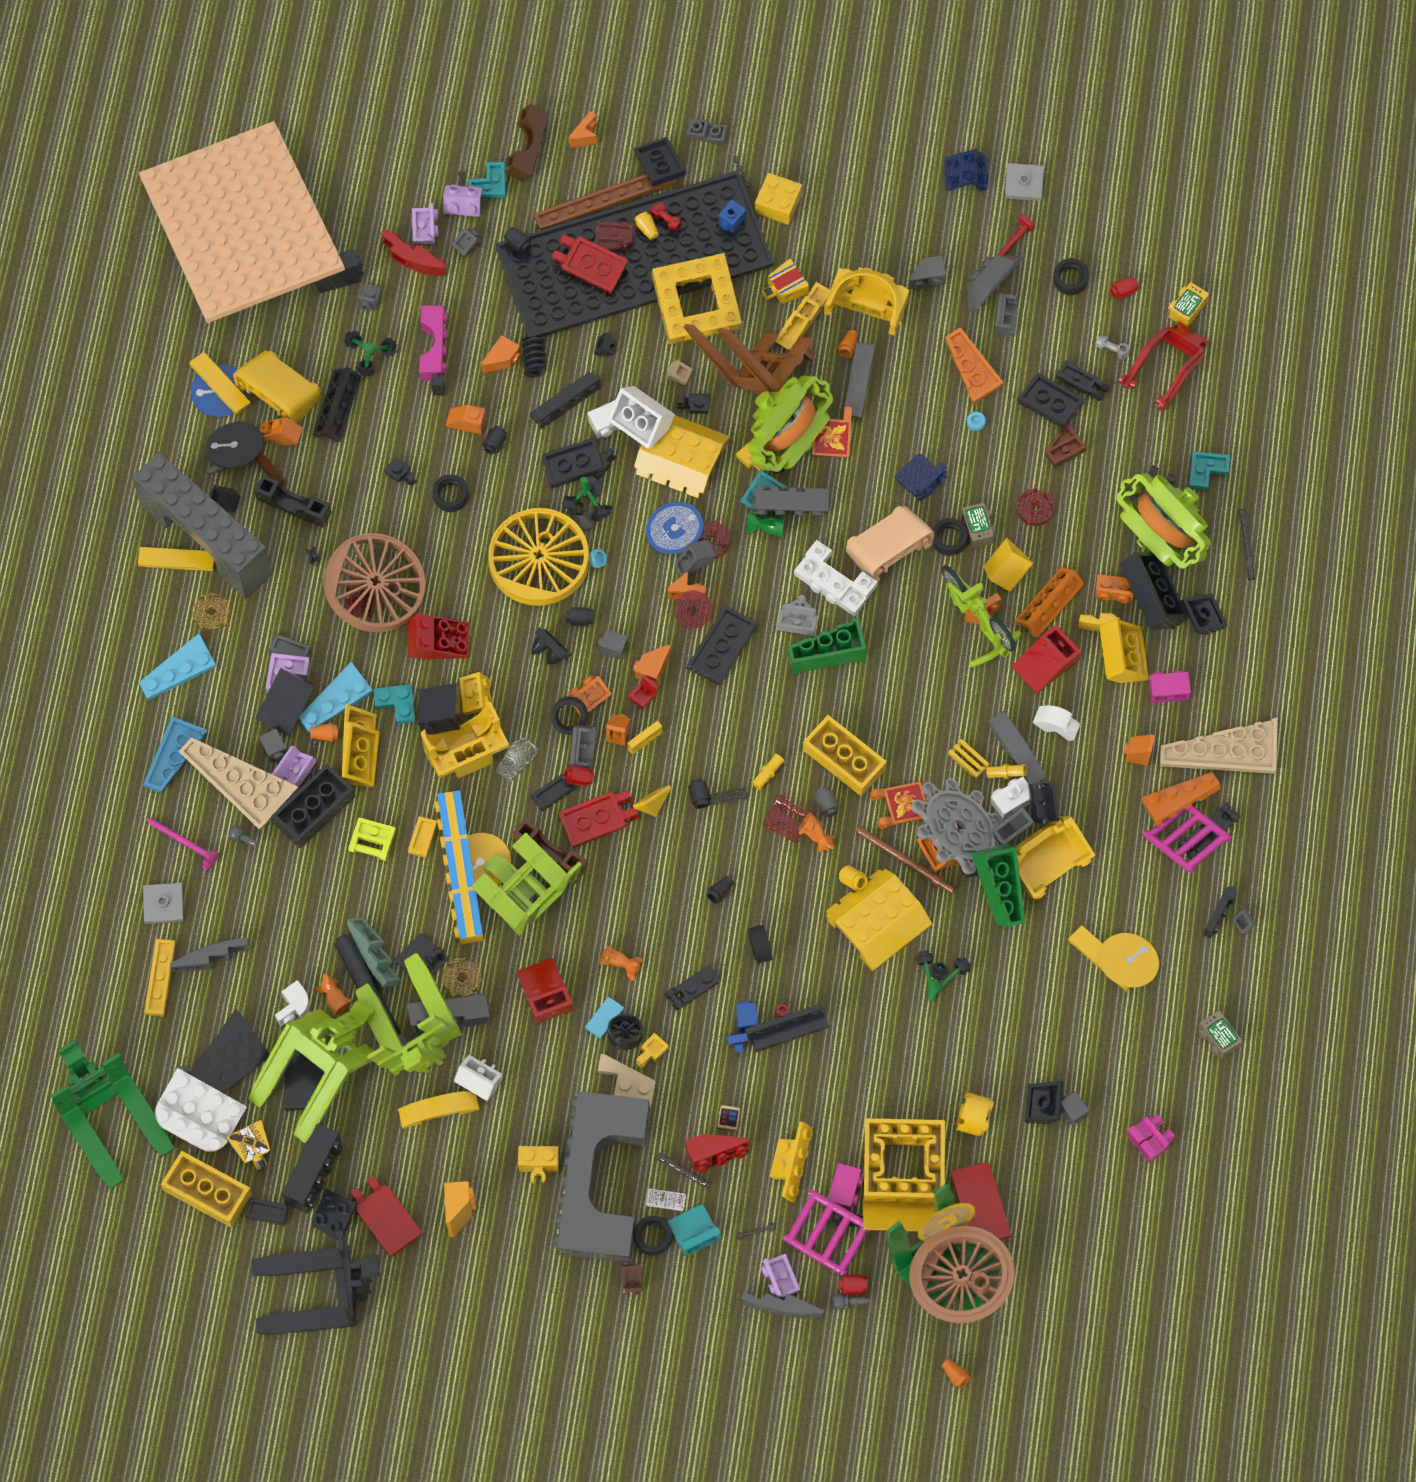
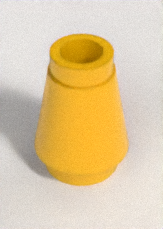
M643 212L634 219L636 221L635 225L649 240L659 235L651 214Z

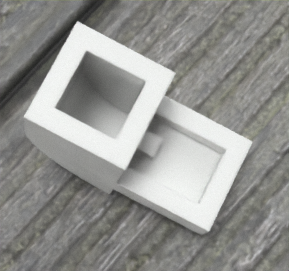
M1051 705L1039 706L1033 721L1043 731H1056L1068 741L1075 739L1080 723L1071 717L1072 713Z
M298 980L282 991L283 998L289 1005L275 1014L276 1021L281 1027L293 1021L295 1016H298L300 1019L309 1012L310 1003L307 993Z

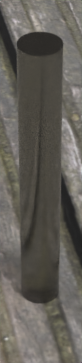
M662 1153L658 1154L656 1160L706 1189L709 1188L710 1181Z

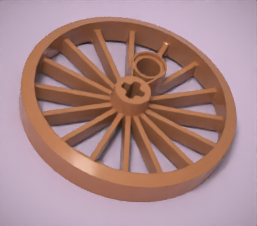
M367 533L346 540L335 550L326 564L323 586L331 608L346 623L368 632H387L403 626L417 613L425 592V575L420 561L404 543L387 535ZM368 543L371 569L357 545ZM372 543L384 545L377 572ZM350 547L355 551L364 569L346 555ZM387 547L398 552L394 559L380 573ZM401 555L408 561V565L384 575ZM344 561L359 573L342 568ZM410 568L413 569L416 578L388 579ZM340 573L359 579L338 581ZM417 583L418 593L403 589L400 584ZM362 585L338 597L335 596L337 586ZM388 587L395 588L396 593H392ZM365 589L364 593L348 610H345L339 603L340 600ZM369 593L362 620L350 614L363 597ZM373 594L375 595L378 623L365 621ZM399 594L415 598L414 606L412 608L398 598ZM379 595L394 621L382 622ZM389 600L395 601L408 613L398 618Z

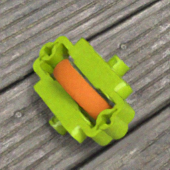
M803 375L799 379L793 377L783 385L780 391L770 393L765 391L756 398L755 403L759 408L753 414L756 422L751 427L754 438L748 445L753 465L774 472H778L782 468L790 469L804 453L811 449L814 439L830 419L826 410L832 404L833 396L829 392L828 382L819 380L815 376ZM806 393L809 396L817 397L818 400L814 405L812 401L807 396H805Z
M1147 473L1136 474L1133 478L1122 481L1121 491L1116 497L1118 503L1124 508L1120 518L1139 537L1137 543L1143 550L1147 552L1151 550L1168 567L1175 563L1179 568L1191 567L1194 563L1205 560L1207 556L1206 551L1211 546V541L1203 533L1208 525L1198 514L1200 510L1194 503L1199 499V496L1194 490L1186 487L1183 491L1180 488H1174L1159 474L1152 478ZM1144 485L1148 492L1141 496L1137 505L1129 497L1139 494L1143 490ZM1195 541L1198 542L1196 546L1190 547ZM1179 548H1187L1184 552V556L1182 555Z

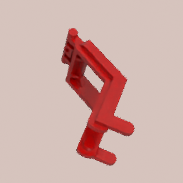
M1179 321L1174 327L1176 328L1175 330L1167 326L1148 341L1129 372L1123 374L1118 381L1120 384H1124L1123 387L1125 389L1130 387L1135 389L1139 382L1135 379L1149 355L1163 341L1168 342L1190 356L1191 358L1182 366L1165 396L1159 395L1155 403L1159 405L1157 409L1160 411L1167 410L1188 374L1204 360L1205 349L1201 345L1206 347L1209 343V340L1198 333L1192 334V330Z

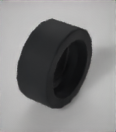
M1064 259L1055 267L1054 285L1059 292L1065 295L1079 294L1087 286L1089 271L1087 266L1078 259ZM1066 269H1075L1081 273L1082 280L1078 284L1069 285L1061 280L1060 274Z
M453 474L440 477L433 486L434 502L437 507L446 512H456L462 509L467 504L469 498L468 486L465 480ZM453 484L460 487L462 495L458 500L447 502L441 499L440 490L444 486Z
M946 518L940 520L933 529V546L940 554L954 556L965 549L968 531L960 520ZM946 528H953L960 533L961 540L954 546L944 545L939 540L940 531Z
M567 696L555 703L551 711V721L557 731L572 735L574 726H566L559 720L558 712L560 708L565 705L577 707L581 714L578 725L586 724L588 710L582 700Z
M759 925L748 928V936L756 963L760 964L771 961L772 952L764 926Z
M656 1215L641 1219L634 1230L635 1243L644 1254L653 1256L664 1253L670 1247L672 1241V1230L669 1223L664 1218ZM650 1224L659 1225L665 1232L664 1241L656 1247L646 1245L641 1238L643 1229Z

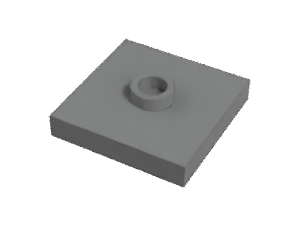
M1007 163L1005 199L1041 201L1044 166Z
M182 883L143 885L145 924L184 921Z

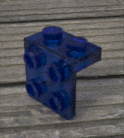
M977 148L946 157L945 188L950 191L973 184L980 191L987 190V182L989 181L987 174L988 158Z
M919 453L895 475V480L919 501H922L929 497L934 489L947 479V467L944 464L936 467Z

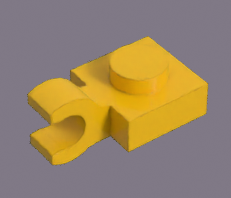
M749 443L736 453V457L747 468L750 469L754 466L758 471H766L762 467L753 465L752 455L748 451Z
M654 1033L641 1046V1050L644 1052L636 1059V1065L642 1069L651 1058L656 1062L669 1049V1045Z

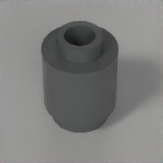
M829 787L817 790L815 792V800L821 814L827 817L837 814L839 805L833 791Z

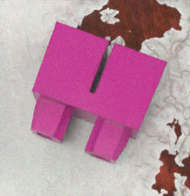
M1158 1114L1150 1118L1145 1117L1140 1123L1130 1127L1126 1133L1127 1137L1136 1148H1139L1140 1153L1149 1164L1168 1149L1169 1144L1175 1139V1135L1170 1129H1167L1162 1134L1157 1128L1163 1125L1164 1122Z

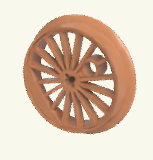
M972 1226L951 1227L932 1235L919 1247L910 1267V1285L917 1302L932 1316L952 1323H971L989 1316L1005 1302L1014 1282V1264L1007 1247L992 1233ZM963 1244L962 1265H959L952 1245ZM966 1244L977 1245L967 1266H965ZM982 1247L990 1251L972 1267ZM947 1248L951 1252L956 1268L942 1256ZM993 1256L999 1261L996 1264L978 1270ZM939 1260H941L951 1271L937 1266ZM1002 1268V1276H988L986 1274ZM937 1271L947 1276H932V1273ZM929 1282H945L927 1289ZM977 1282H986L983 1287L976 1286ZM990 1282H1001L998 1290L992 1288ZM948 1288L934 1301L928 1296ZM969 1288H970L985 1304H983L982 1306L976 1308V1305H975L974 1300H973V1298H972V1295H971V1293H970V1291H969ZM965 1289L972 1304V1310L964 1311ZM961 1290L960 1311L951 1310ZM954 1291L946 1308L938 1305ZM988 1292L995 1294L990 1300L983 1295Z

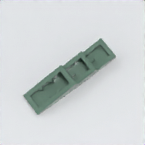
M363 917L348 919L347 925L353 940L372 974L383 988L398 985L401 979L390 967L393 960L382 949L384 941Z

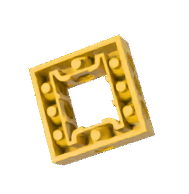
M724 253L652 269V279L669 345L692 340L684 329L685 324L694 325L705 336L719 334L720 328L729 329L730 331L741 329L742 321ZM712 278L711 289L715 293L717 310L683 317L676 286L681 285L683 287L688 283L697 281L701 283L703 280Z
M865 1118L864 1202L934 1204V1192L945 1184V1120ZM885 1145L924 1146V1179H917V1177L912 1179H897V1177L884 1179Z

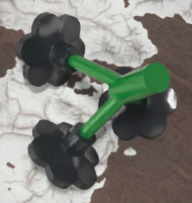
M590 476L588 479L586 477L580 479L581 489L577 496H565L563 498L562 506L570 514L576 513L579 515L584 507L583 503L580 502V498L582 495H585L594 504L595 511L591 519L597 522L608 517L613 509L612 506H601L594 497H599L602 494L601 488L603 484L594 476Z

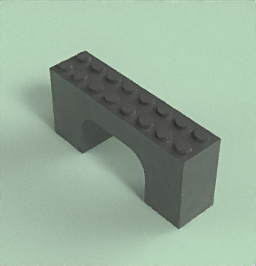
M160 452L132 476L140 505L166 529L175 522L200 544L215 561L219 576L245 599L272 575L266 547Z
M578 1091L577 1097H573L572 1108L575 1116H571L570 1119L572 1136L569 1135L567 1141L570 1155L565 1157L567 1175L563 1174L562 1187L565 1192L560 1195L559 1206L562 1214H558L557 1217L559 1234H555L554 1246L555 1249H558V1253L561 1256L631 1264L636 1225L635 1218L599 1212L590 1202L596 1157L604 1146L612 1143L646 1146L650 1102L649 1099Z

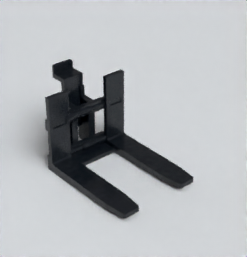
M340 1230L337 1231L339 1248L271 1255L251 1260L253 1276H279L335 1270L338 1307L278 1313L259 1317L256 1319L257 1333L262 1335H279L357 1326L356 1298L359 1297L360 1301L368 1300L367 1294H371L369 1283L373 1282L372 1277L380 1276L378 1255L360 1258V1260H354V1263H351L350 1246L347 1244V1237L343 1236Z

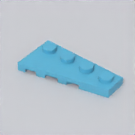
M197 634L143 678L139 684L147 700H150L215 668L216 664L200 634Z
M350 662L299 716V721L310 734V727L328 723L345 712V705L354 706L371 695L373 690L353 663Z

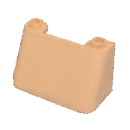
M898 506L893 510L892 514L857 537H851L847 541L846 552L861 571L879 581L878 575L882 572L886 573L888 567L915 549L919 551L922 546L925 550L933 545L934 532L907 506Z

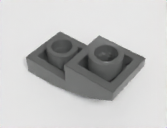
M691 119L687 136L705 142L725 144L729 128L727 125L710 124L708 120Z

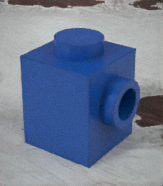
M731 199L718 215V224L723 230H729L734 233L746 219V209Z

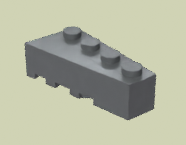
M473 994L468 997L444 999L459 1029L491 1023L486 995ZM423 1002L407 1003L413 1037H418L425 1033V1031L419 1029L417 1024L430 1016Z

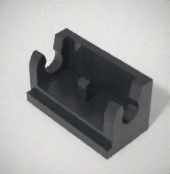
M1045 781L1029 784L1028 789L1034 823L1059 821L1054 782Z

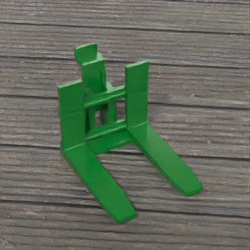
M75 1040L58 1050L70 1071V1077L67 1078L70 1087L66 1085L50 1096L58 1113L90 1163L110 1189L123 1182V1179L115 1162L85 1115L118 1095L149 1143L161 1157L174 1150L166 1130L160 1127L155 1113L132 1080L119 1053L102 1063L103 1066L98 1069L95 1062L90 1063V1061H87ZM87 1073L89 1074L88 1076H86V1077L83 1078L82 1080L79 1079V1078L83 1077L84 1075H86ZM106 1073L108 1077L103 1079L102 1075Z
M944 1184L934 1192L936 1212L955 1204L953 1193L947 1184ZM898 1221L887 1230V1242L894 1271L911 1288V1263L917 1250L925 1241L920 1240L910 1248L906 1230L902 1223ZM963 1244L952 1245L962 1255ZM966 1244L965 1266H967L977 1245ZM983 1248L980 1249L972 1267L987 1254ZM946 1249L942 1256L956 1268L951 1252ZM991 1257L978 1270L996 1264L997 1262ZM941 1262L938 1265L939 1267L951 1271L943 1262ZM999 1269L994 1270V1271H991V1272L986 1273V1274H987L988 1276H992V1275H993L994 1273H996ZM937 1271L932 1273V1276H947ZM929 1282L927 1289L945 1282ZM969 1288V1291H970V1293H971V1295H972V1298H973V1300H974V1303H975V1305H976V1308L982 1306L983 1304H985V1303ZM965 1289L964 1311L972 1310L973 1307ZM943 1290L928 1296L934 1301L943 1293ZM960 1290V1292H959V1294H958V1296H957V1298H956V1299L959 1301V1303H960L961 1290ZM946 1297L938 1305L946 1308L950 1299Z

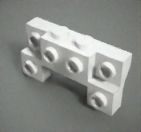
M816 540L806 552L805 558L794 570V575L808 584L815 593L824 595L828 602L837 604L855 617L868 597L876 589L878 581L862 571L856 580L852 582L825 563L832 555V550Z

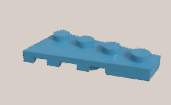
M171 717L143 787L162 793L187 760L178 751L191 737L201 741L206 735L207 730Z

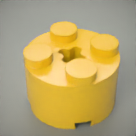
M966 1092L964 1096L966 1101L961 1104L956 1130L978 1137L980 1135L983 1136L989 1123L986 1117L991 1113L994 1101H990V1098Z

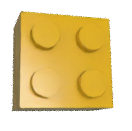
M767 173L755 202V214L789 225L802 196V184Z

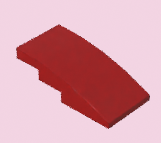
M989 1162L950 1171L958 1202L969 1203L975 1208L974 1216L965 1226L981 1228L992 1233L1000 1240L1011 1238L1001 1198Z

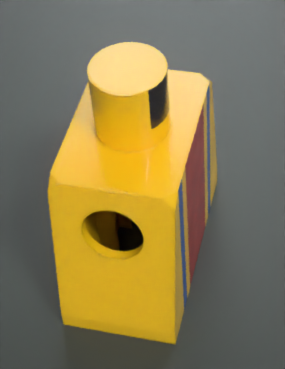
M789 259L768 276L769 287L762 290L767 300L776 296L780 303H786L809 294V284L793 261Z

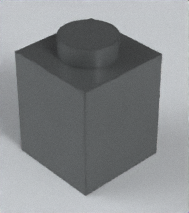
M606 630L604 636L601 635L598 641L600 653L623 659L628 645V636Z
M277 729L259 736L269 761L282 760L287 749Z
M1076 1092L1071 1095L1067 1093L1062 1097L1061 1112L1072 1127L1088 1117L1090 1110Z

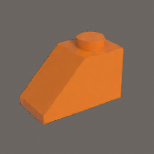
M501 335L482 361V372L488 373L511 368L514 363L519 362L522 356L520 345Z
M472 405L451 408L446 427L482 434L486 421L485 408Z
M665 645L643 654L641 659L635 662L633 668L635 677L641 680L645 675L658 684L671 655V646Z
M612 714L606 725L607 742L626 746L631 728V718L624 714Z
M1155 735L1131 737L1130 743L1125 744L1123 754L1127 755L1126 761L1148 766Z

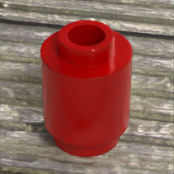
M1126 277L1113 282L1110 288L1111 295L1118 300L1133 295L1139 290L1135 277Z
M570 765L564 771V779H566L567 784L586 787L592 784L594 772L587 767Z
M842 1274V1279H838V1290L842 1291L843 1295L867 1292V1276H862V1274Z

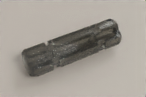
M742 788L738 789V791L730 790L720 792V794H710L711 805H717L719 802L728 803L737 801V799L745 800L748 797L747 790Z

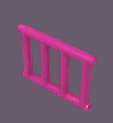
M1192 805L1187 811L1193 816L1163 841L1158 839L1156 835L1186 811V809L1183 808L1176 813L1175 817L1171 819L1166 818L1160 826H1155L1150 831L1146 830L1143 833L1147 840L1189 873H1193L1194 867L1223 842H1229L1232 839L1225 830ZM1198 821L1206 825L1177 851H1173L1168 847ZM1211 831L1218 835L1213 842L1189 862L1182 858L1186 852Z
M810 1189L807 1202L789 1234H786L782 1240L840 1275L847 1274V1267L866 1233L871 1230H863L862 1218ZM817 1201L826 1206L808 1241L806 1244H803L795 1238ZM834 1211L843 1216V1219L822 1255L812 1248ZM851 1221L861 1228L842 1262L838 1265L830 1260V1257Z

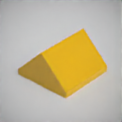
M1006 538L983 567L990 581L1011 592L1034 563Z

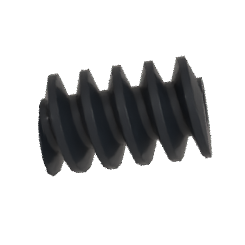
M535 336L524 337L522 339L524 375L536 378L547 370L545 365L547 363L545 359L546 353L543 352L546 350L544 346L545 339Z

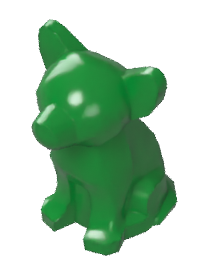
M747 513L748 528L746 534H752L756 529L761 528L769 534L783 538L784 515L780 517H760L755 513Z

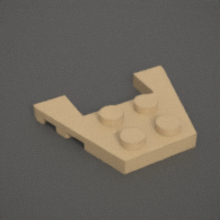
M601 1054L598 1073L617 1076L614 1095L649 1099L651 1111L656 1081L605 1054Z

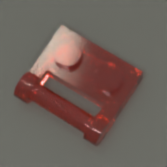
M780 795L764 820L763 825L797 843L801 837L798 833V828L802 822L781 812L780 808L784 807L804 819L811 811L803 810L787 801L786 797Z

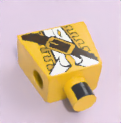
M261 1120L226 1136L228 1142L244 1163L252 1160L257 1170L268 1165L263 1154L269 1152L270 1148Z

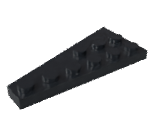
M234 1009L190 1075L223 1093L268 1059L270 1053L238 1010Z

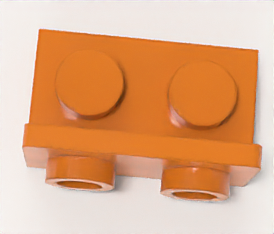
M1098 574L1095 598H1099L1102 601L1116 600L1120 603L1133 602L1134 594L1130 589L1127 578Z
M592 675L582 681V686L579 688L574 687L567 693L570 697L582 700L588 712L612 694L599 676L592 677ZM573 706L574 709H575V710L577 711V713L579 714V716L581 717V714H580L579 709H578L577 707Z

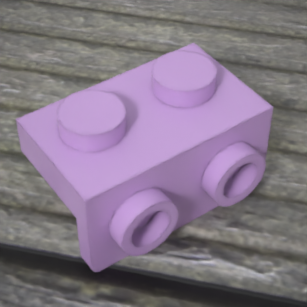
M446 185L443 195V214L480 217L482 188Z
M429 203L430 208H412L413 244L435 243V236H439L438 225H435V220H438V210L434 209L433 203Z
M291 746L272 775L300 787L317 761L314 757L301 753L295 746Z
M786 1254L767 1260V1258L763 1259L764 1266H761L764 1277H769L771 1284L768 1286L772 1296L776 1295L777 1298L783 1299L786 1298L787 1294L794 1295L800 1292Z

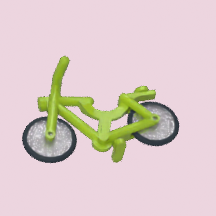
M944 565L941 571L946 586L950 590L949 596L952 598L953 604L958 606L962 613L970 609L979 619L980 629L994 645V650L970 661V667H977L998 655L1002 657L1008 656L1010 652L1016 649L1015 642L1022 636V632L1017 630L1011 635L1010 629L999 618L995 616L989 617L984 607L987 601L978 594L983 590V584L978 583L971 588L952 568Z

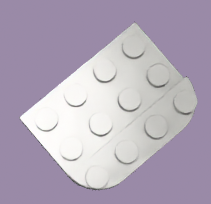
M177 1068L156 1105L155 1116L160 1127L164 1130L171 1132L202 1151L213 1152L219 1150L228 1142L226 1136L232 1134L246 1106Z

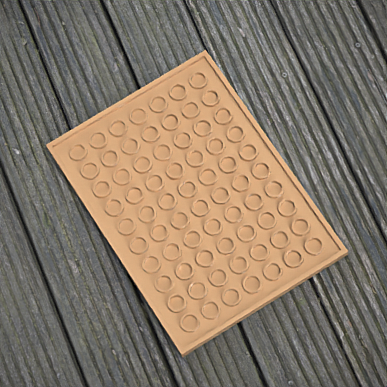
M275 121L139 172L142 183L206 323L345 270Z

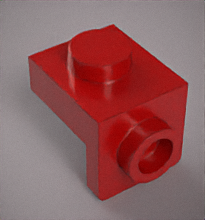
M644 675L641 683L628 695V699L643 710L657 695L659 687L653 679Z

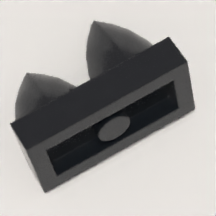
M541 627L535 632L537 637L531 648L532 655L541 653L550 647L546 658L547 664H556L562 659L567 660L572 655L546 629Z

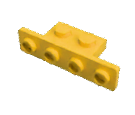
M805 1122L799 1123L795 1140H778L770 1177L773 1179L785 1180L782 1197L790 1202H795L796 1196L799 1193L803 1167L812 1138L813 1129Z

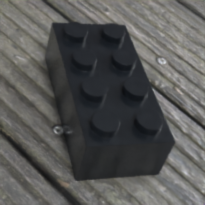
M1134 552L1120 563L1123 574L1128 580L1130 589L1138 602V607L1142 611L1145 622L1150 629L1173 630L1189 618L1165 565L1154 553Z
M326 764L271 815L273 824L301 849L356 797L354 788Z
M318 1123L316 1124L282 1192L286 1205L306 1214L309 1209L314 1208L317 1201L315 1197L318 1191L321 1192L326 1182L324 1179L327 1174L332 1172L334 1167L333 1161L336 1156L338 1157L343 1149L338 1132Z

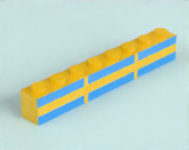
M460 790L437 794L438 801L434 802L436 813L440 812L441 816L440 819H437L438 828L443 830L444 835L440 837L441 847L446 848L443 861L444 866L449 868V872L446 873L447 884H451L452 890L448 891L450 902H454L455 909H451L452 919L457 920L458 926L454 927L455 938L460 939V944L484 941L476 891L471 887L475 882Z

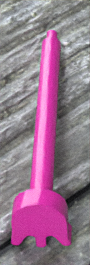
M146 819L151 826L205 857L206 859L203 861L204 865L202 866L205 870H208L219 857L217 851L211 850L208 852L155 819Z

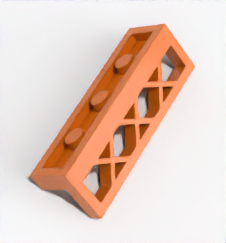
M1061 567L1015 619V623L1026 627L1033 637L1038 638L1084 585L1077 572Z

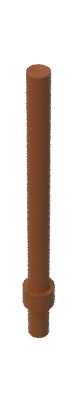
M858 826L855 832L932 881L931 884L934 886H940L950 894H953L956 888L946 882L939 874L935 875L861 826Z

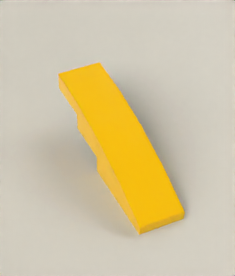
M816 282L808 296L804 297L797 310L793 311L775 342L790 351L798 338L805 334L824 307L830 290Z

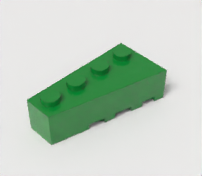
M859 617L852 619L847 624L837 625V628L828 632L823 631L814 638L809 637L788 646V661L792 674L866 660V645Z
M999 845L971 852L996 925L1012 927L1025 923L1016 847Z

